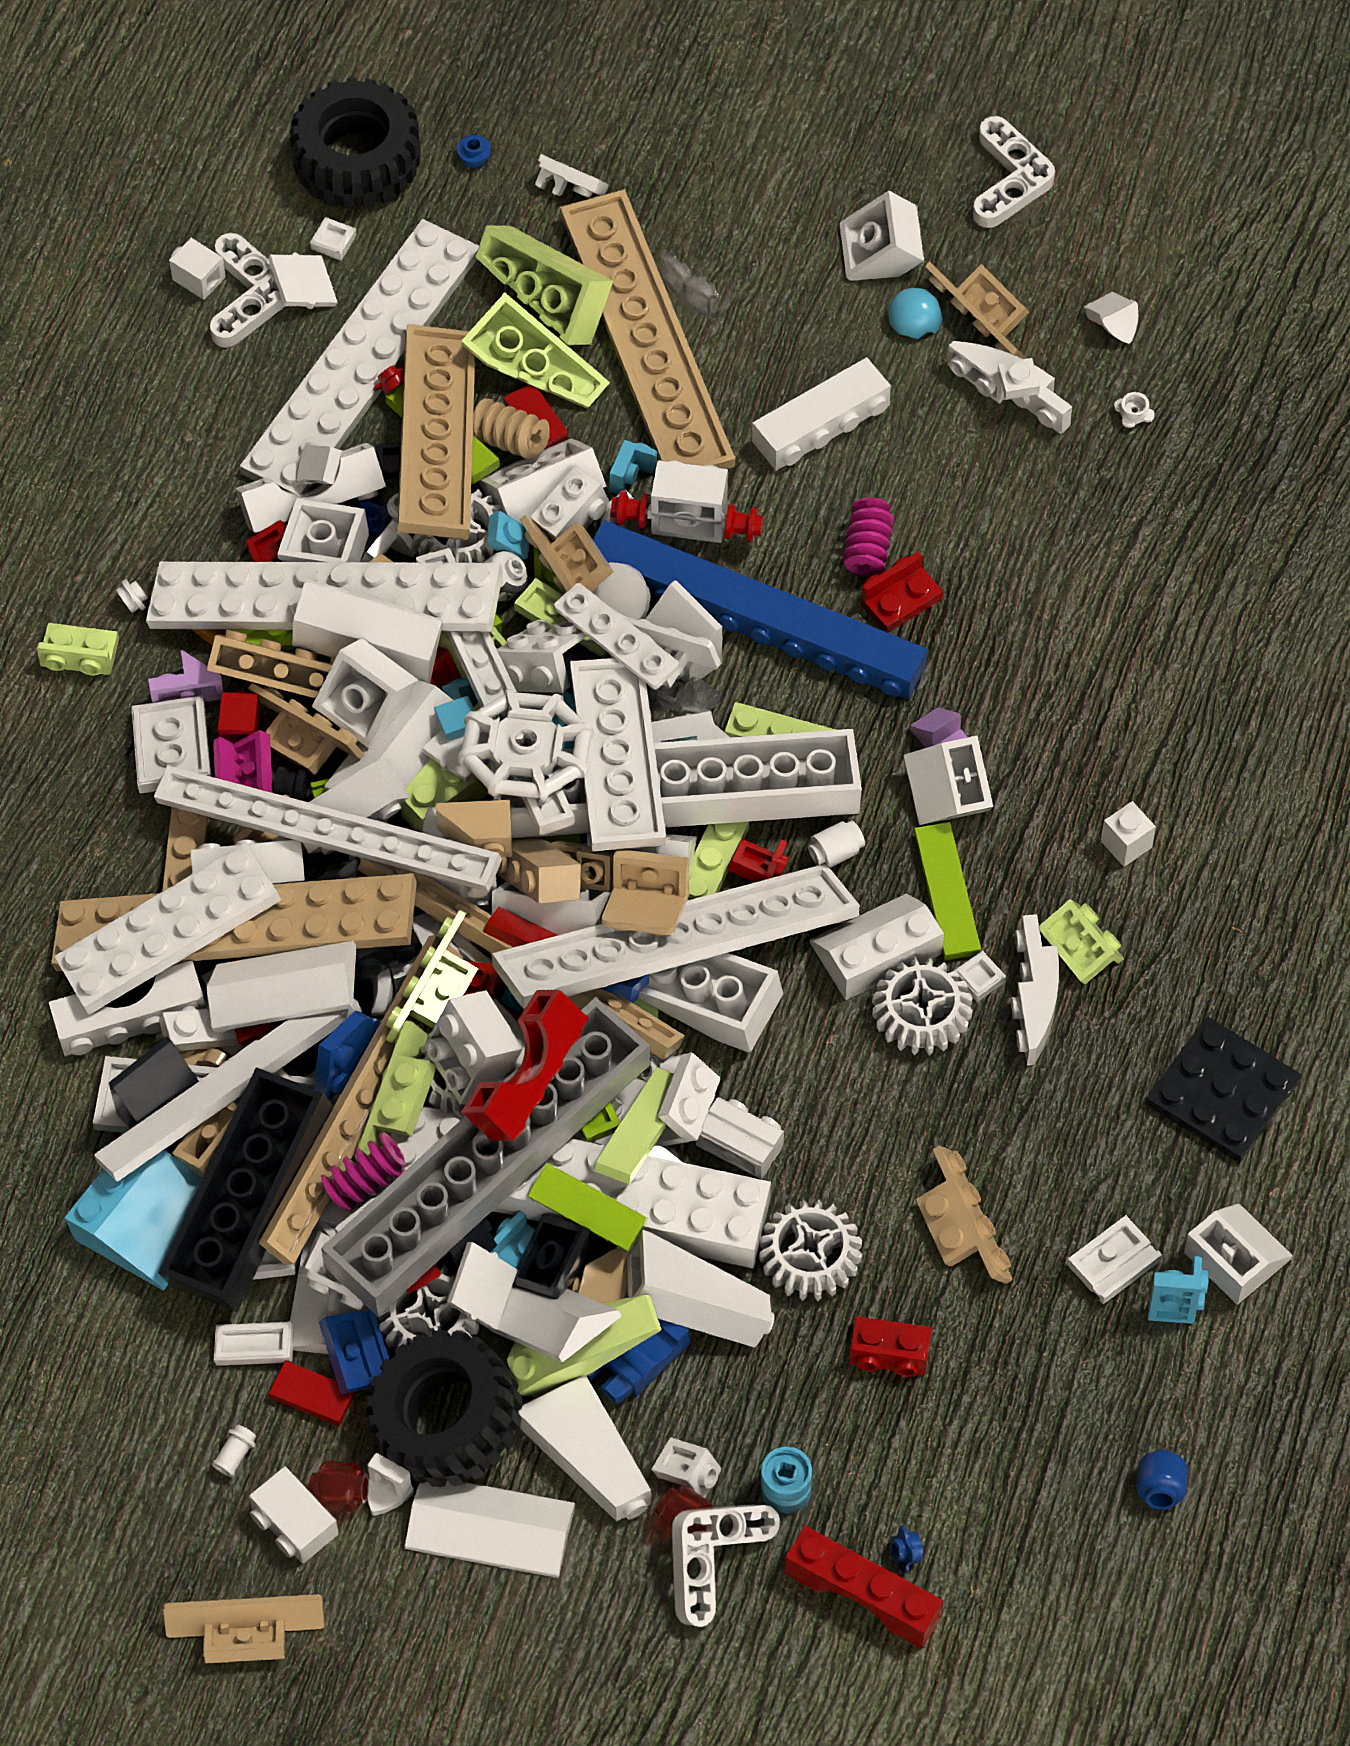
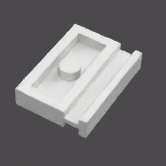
M1125 1215L1069 1257L1067 1265L1091 1292L1094 1291L1100 1298L1099 1301L1105 1304L1159 1263L1162 1254L1151 1246V1242Z

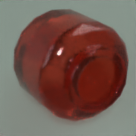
M324 1461L319 1467L318 1472L311 1474L309 1492L316 1497L318 1502L327 1511L355 1512L360 1504H365L367 1501L369 1477L367 1473H363L358 1463Z
M682 1486L677 1490L671 1487L655 1509V1513L659 1515L657 1525L672 1537L673 1521L680 1512L713 1508V1505L689 1486ZM693 1523V1525L687 1527V1532L692 1534L694 1531H707L706 1524Z

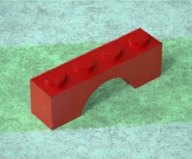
M536 990L518 1019L525 1040V1053L519 1070L506 1082H480L461 1113L491 1141H514L525 1129V1122L534 1107L542 1101L544 1091L551 1079L562 1068L563 1059L571 1046L579 1040L582 1034L581 1030L588 1017L561 990Z
M807 1526L803 1527L785 1557V1575L818 1593L830 1591L856 1601L876 1615L888 1631L921 1649L924 1648L942 1617L944 1600Z

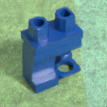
M658 1319L661 1331L587 1375V1378L591 1382L602 1369L608 1372L611 1377L604 1383L601 1390L615 1405L619 1404L631 1393L638 1397L645 1390L644 1387L650 1384L690 1344L688 1329L684 1326Z

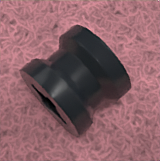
M278 767L273 793L282 796L286 794L290 798L305 802L309 785L308 770L301 769L298 772H289L286 767Z

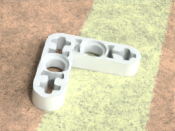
M998 116L988 117L981 123L979 139L982 146L1008 169L1011 174L978 196L974 202L973 218L978 225L985 228H993L1001 224L1047 192L1053 186L1055 177L1054 165L1007 120ZM1019 149L1025 152L1026 156L1022 159H1013L1008 153L1011 150ZM1009 188H1018L1023 192V195L1018 198H1011L1006 195L1005 191ZM993 208H995V212H994V213H992V212L989 211V210H992Z
M235 233L224 234L216 240V254L223 257L224 268L249 290L211 320L212 340L216 345L224 348L238 344L285 307L280 293L277 291L278 287L269 260L242 236ZM229 248L230 250H234L237 248L238 256L232 251H227L225 253V249ZM251 265H259L263 268V271L258 275L252 276L245 273V269ZM248 305H257L261 308L259 313L251 316L242 312ZM223 327L224 329L228 330L232 327V332L229 333L228 331L224 330L220 333V329Z
M756 1504L686 1510L680 1512L675 1517L672 1525L676 1616L680 1622L685 1625L702 1627L712 1621L716 1610L713 1546L772 1539L777 1534L780 1526L779 1515L774 1508ZM729 1515L733 1521V1529L725 1537L720 1532L719 1524L722 1517ZM761 1518L765 1520L764 1525L759 1526V1528L746 1527V1520H759ZM693 1523L706 1524L707 1531H694L692 1534H688L687 1527L693 1525ZM696 1557L701 1564V1572L697 1578L692 1580L687 1574V1565L692 1558ZM689 1586L700 1587L701 1590H693L692 1592L689 1591ZM700 1603V1611H696L695 1614L691 1613V1606Z

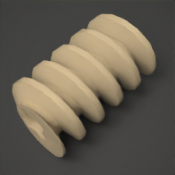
M484 398L475 408L473 413V435L482 443H487L490 446L498 447L500 450L509 451L511 454L520 455L522 458L530 460L542 453L548 443L550 428L546 419L539 420L534 414L528 415L523 410L517 411L512 406H505L503 403L494 402L490 398Z

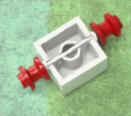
M675 460L669 462L657 461L651 504H649V494L643 493L639 500L629 499L627 491L621 490L619 497L613 496L610 509V517L616 518V525L622 526L626 520L637 521L639 528L645 529L647 519H651L652 534L718 543L722 541L724 528L725 539L731 540L734 533L744 534L747 542L753 543L755 536L761 537L764 520L763 515H757L758 508L752 507L747 514L737 512L735 505L729 504L727 511L728 469L718 468L714 465L698 466L684 464Z

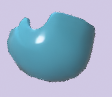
M908 288L899 292L893 298L887 311L890 326L899 335L909 336L917 340L927 332L935 334L943 320L937 299L926 289Z

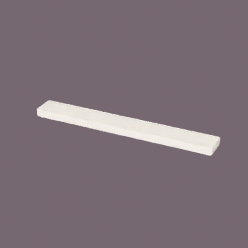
M353 998V1008L288 1019L95 1153L94 1156L97 1163L118 1182L243 1095L256 1067L270 1073L276 1072L332 1033L354 1011L362 1012L359 1003Z

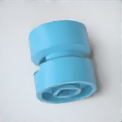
M784 1446L774 1449L766 1456L762 1463L761 1495L763 1501L767 1506H771L777 1513L781 1514L795 1513L805 1507L811 1496L812 1465L810 1459L804 1452L794 1447Z

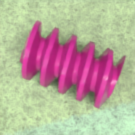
M868 497L861 498L853 503L849 518V528L847 529L845 551L842 556L843 565L848 571L867 577L875 574L880 575L886 571V565L884 564L888 560V553L886 551L890 548V541L888 539L892 536L891 527L894 525V517L889 513L890 506L886 501Z
M385 1132L380 1133L383 1144L381 1147L373 1140H370L367 1143L370 1151L369 1155L358 1148L355 1150L357 1163H354L346 1156L343 1158L345 1171L333 1165L330 1168L333 1179L330 1180L327 1176L321 1175L327 1193L341 1209L347 1212L353 1211L356 1208V1202L365 1203L369 1198V1194L377 1195L381 1191V1186L388 1187L393 1183V1177L397 1179L406 1171L404 1155L394 1140Z

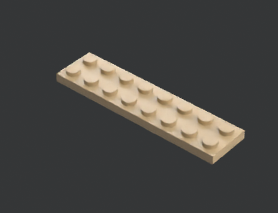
M407 324L397 532L464 540L469 538L475 355L460 342L470 331Z

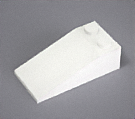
M724 953L708 959L651 973L649 984L639 992L638 999L719 1042L751 1053L780 1001L783 990L777 970L730 953Z

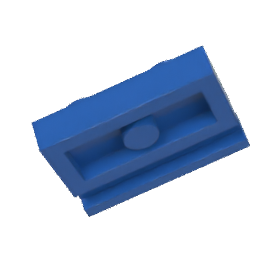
M368 1309L364 1312L355 1311L324 1317L319 1322L341 1395L369 1389L373 1377H379L382 1372L379 1368L386 1358L389 1360L375 1313Z

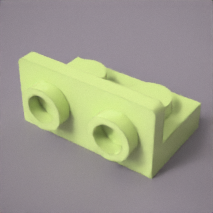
M48 623L44 641L39 642L37 647L40 665L54 671L66 669L81 671L92 676L98 674L111 675L119 635L117 631Z
M1069 899L1039 926V929L1052 946L1057 945L1060 957L1077 978L1086 985L1112 961L1119 964L1124 958L1118 952L1121 944L1109 930L1103 933L1096 925L1099 917L1086 903L1080 906L1072 899Z

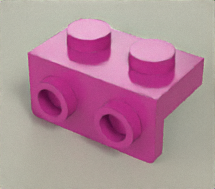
M258 730L235 743L222 737H218L213 741L215 778L273 793L269 734Z

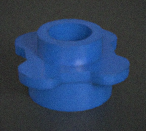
M904 1526L898 1528L897 1536H893L890 1542L891 1557L894 1562L899 1563L900 1570L903 1573L909 1571L910 1564L920 1563L923 1558V1547L919 1535L914 1531L908 1532Z

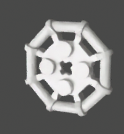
M513 689L505 690L504 695L476 712H468L465 716L466 728L462 750L458 753L459 763L461 766L467 767L486 786L488 794L494 797L502 794L538 798L540 802L548 800L550 794L576 778H584L588 772L586 762L590 739L594 735L591 724L584 723L563 701L564 697L557 693L553 694V696L518 693L514 692ZM508 709L507 718L500 721V717L496 720L492 719ZM558 716L567 726L561 727L558 724L557 727L552 722V718ZM480 732L489 734L488 743L478 744ZM524 738L531 739V744L533 745L523 747L517 743H522ZM564 742H575L573 755L563 751ZM490 758L494 762L497 770L494 774L482 760ZM559 765L563 768V770L544 781V777L552 772L553 767ZM510 775L532 777L533 783L511 781L508 778Z

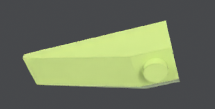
M506 293L497 300L460 342L486 366L586 409L590 407L610 384L607 379Z
M641 1295L603 1303L619 1310L621 1317L564 1362H559L515 1342L507 1362L510 1372L514 1375L519 1385L517 1391L520 1395L539 1398L585 1374L586 1376L661 1331L651 1296Z

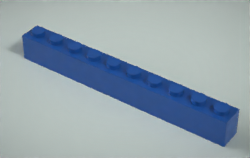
M603 520L593 538L594 543L608 563L628 564L638 570L644 577L647 587H649L651 597L657 602L668 586L676 580L723 629L747 635L759 644H769L782 649L789 656L795 658L802 657L812 661L824 670H834L847 675L859 684L867 683L877 687L889 696H899L909 700L926 668L928 648Z

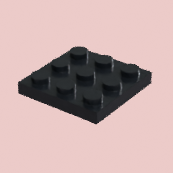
M1207 1016L1147 1096L1145 1104L1233 1160L1241 1163L1300 1083L1302 1074Z

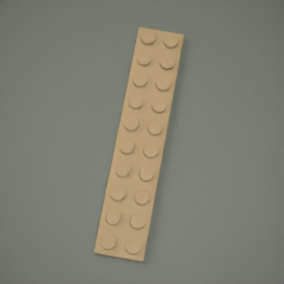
M625 189L560 207L562 220L579 262L613 280L601 317L653 447L657 451L659 461L669 462L675 460L690 465H714L722 469L735 467L734 454Z
M413 873L273 884L282 899L280 902L179 962L265 956L354 941L356 949L410 945L417 881ZM160 893L60 901L51 962L56 971H63L54 957L55 955Z

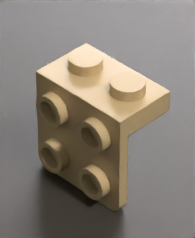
M616 849L613 857L614 888L602 915V925L618 931L648 932L657 936L673 934L689 896V858Z

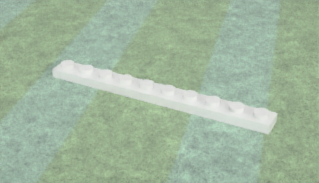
M450 548L416 557V563H456ZM446 631L481 708L504 695L505 690L513 689L514 692H517L489 631ZM508 709L492 719L496 720L500 717V721L507 718ZM524 738L522 743H517L523 747L533 745L531 744V739ZM553 770L548 776L544 777V781L555 774ZM512 775L515 781L533 783L532 777ZM562 788L550 794L548 800L541 802L538 798L522 797L539 835L575 825V816Z
M167 765L154 795L155 800L159 804L489 892L502 861L501 856L496 852Z

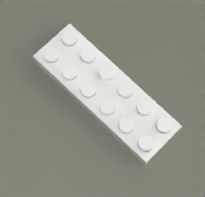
M616 658L570 661L575 713L584 723L591 724L594 735L590 739L586 762L588 772L583 778L592 851L666 845V831L646 683Z
M246 842L54 957L86 1012L90 1015L280 902L282 899Z

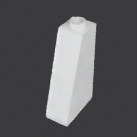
M642 1230L627 1254L628 1297L651 1296L658 1319L751 1347H756L763 1335L770 1333L774 1324V1313L771 1312L769 1294L645 1230Z
M586 1374L524 1404L522 1409L517 1411L522 1417L521 1430L616 1522L625 1517L627 1519L636 1518L643 1514L648 1506L651 1505V1489Z

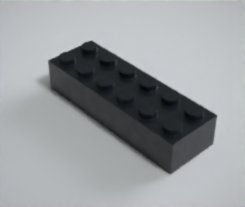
M255 1068L158 1272L170 1286L238 1312L266 1252V1249L259 1244V1241L333 1110L334 1106L324 1093L263 1069Z

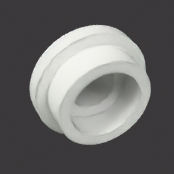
M124 579L122 581L123 585L116 589V591L132 613L138 609L144 610L146 606L143 601L148 598L137 581L130 584L127 579Z

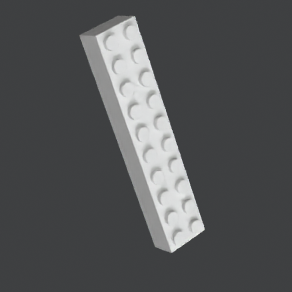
M853 729L654 743L665 828L860 813L862 787ZM563 749L564 752L573 755L574 749ZM489 758L490 770L495 774L497 770L494 762ZM559 765L553 767L555 774L563 770ZM510 775L508 780L515 781L513 776ZM576 778L562 787L575 816V825L539 835L522 796L499 794L497 797L491 795L492 801L510 800L512 839L590 833L583 778Z
M423 1106L412 1137L391 1133V1138L404 1155L406 1170L463 1118L457 1117L452 1112L445 1114L439 1109ZM570 1138L493 1210V1212L515 1216L519 1211H522L527 1215V1219L539 1221L542 1214L572 1222L528 1197L529 1192L547 1162L647 1217L648 1220L642 1230L651 1232L694 1256L753 1268L770 1203L771 1182L648 1155L631 1183L627 1184L594 1171L595 1162L604 1150V1145Z

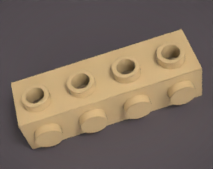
M226 629L225 636L221 634L215 635L207 670L316 698L336 658L331 657L330 663L317 660V653L297 647L295 654L282 651V643L262 638L260 645L246 641L247 634Z

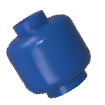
M1160 1449L1148 1453L1141 1458L1137 1466L1136 1489L1138 1496L1154 1509L1166 1510L1177 1505L1185 1498L1188 1483V1467L1182 1457L1169 1450Z

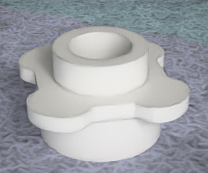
M1131 392L1126 394L1123 399H1118L1115 402L1114 408L1120 412L1122 425L1127 428H1133L1135 424L1143 421L1151 422L1154 419L1155 413L1149 409V400L1142 393Z

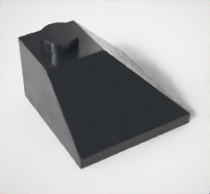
M542 1214L516 1268L517 1273L513 1285L558 1299L581 1273L584 1264L589 1260L596 1237L585 1226Z

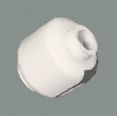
M503 551L494 554L483 562L500 563L502 566L503 576L498 597L499 604L511 600L526 588L529 580L528 571L523 561L515 554Z

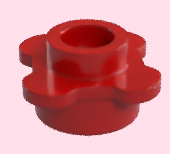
M392 365L377 376L380 382L373 387V390L378 391L382 389L385 395L403 385L405 365L399 369Z

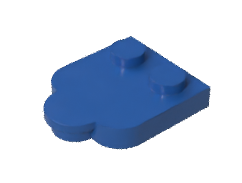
M354 1011L319 1044L314 1089L324 1093L329 1101L336 1094L340 1095L343 1092L381 1023L379 1020L359 1011Z

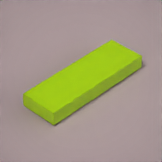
M547 1162L528 1194L530 1199L576 1224L589 1228L592 1233L628 1253L648 1220L644 1215Z

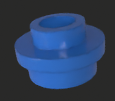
M469 135L458 143L457 154L466 166L480 167L490 157L491 146L486 138L479 135Z

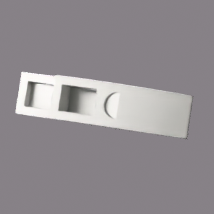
M953 341L949 345L947 365L954 374L964 377L974 384L982 395L990 396L1000 404L1005 397L997 372L998 363L1022 359L992 347ZM1035 366L1040 384L1039 394L1013 398L1012 400L1019 407L1026 408L1036 415L1044 426L1052 427L1062 434L1070 427L1072 406L1054 393L1055 378Z
M1037 914L1022 916L1021 930H1015L1017 952L1024 953L1025 963H1020L1022 982L1018 983L1017 997H1011V1010L1013 1019L1020 1020L1021 1030L1016 1031L1018 1052H1025L1027 1065H1035L1050 1034L1059 984L1057 945L1042 947Z

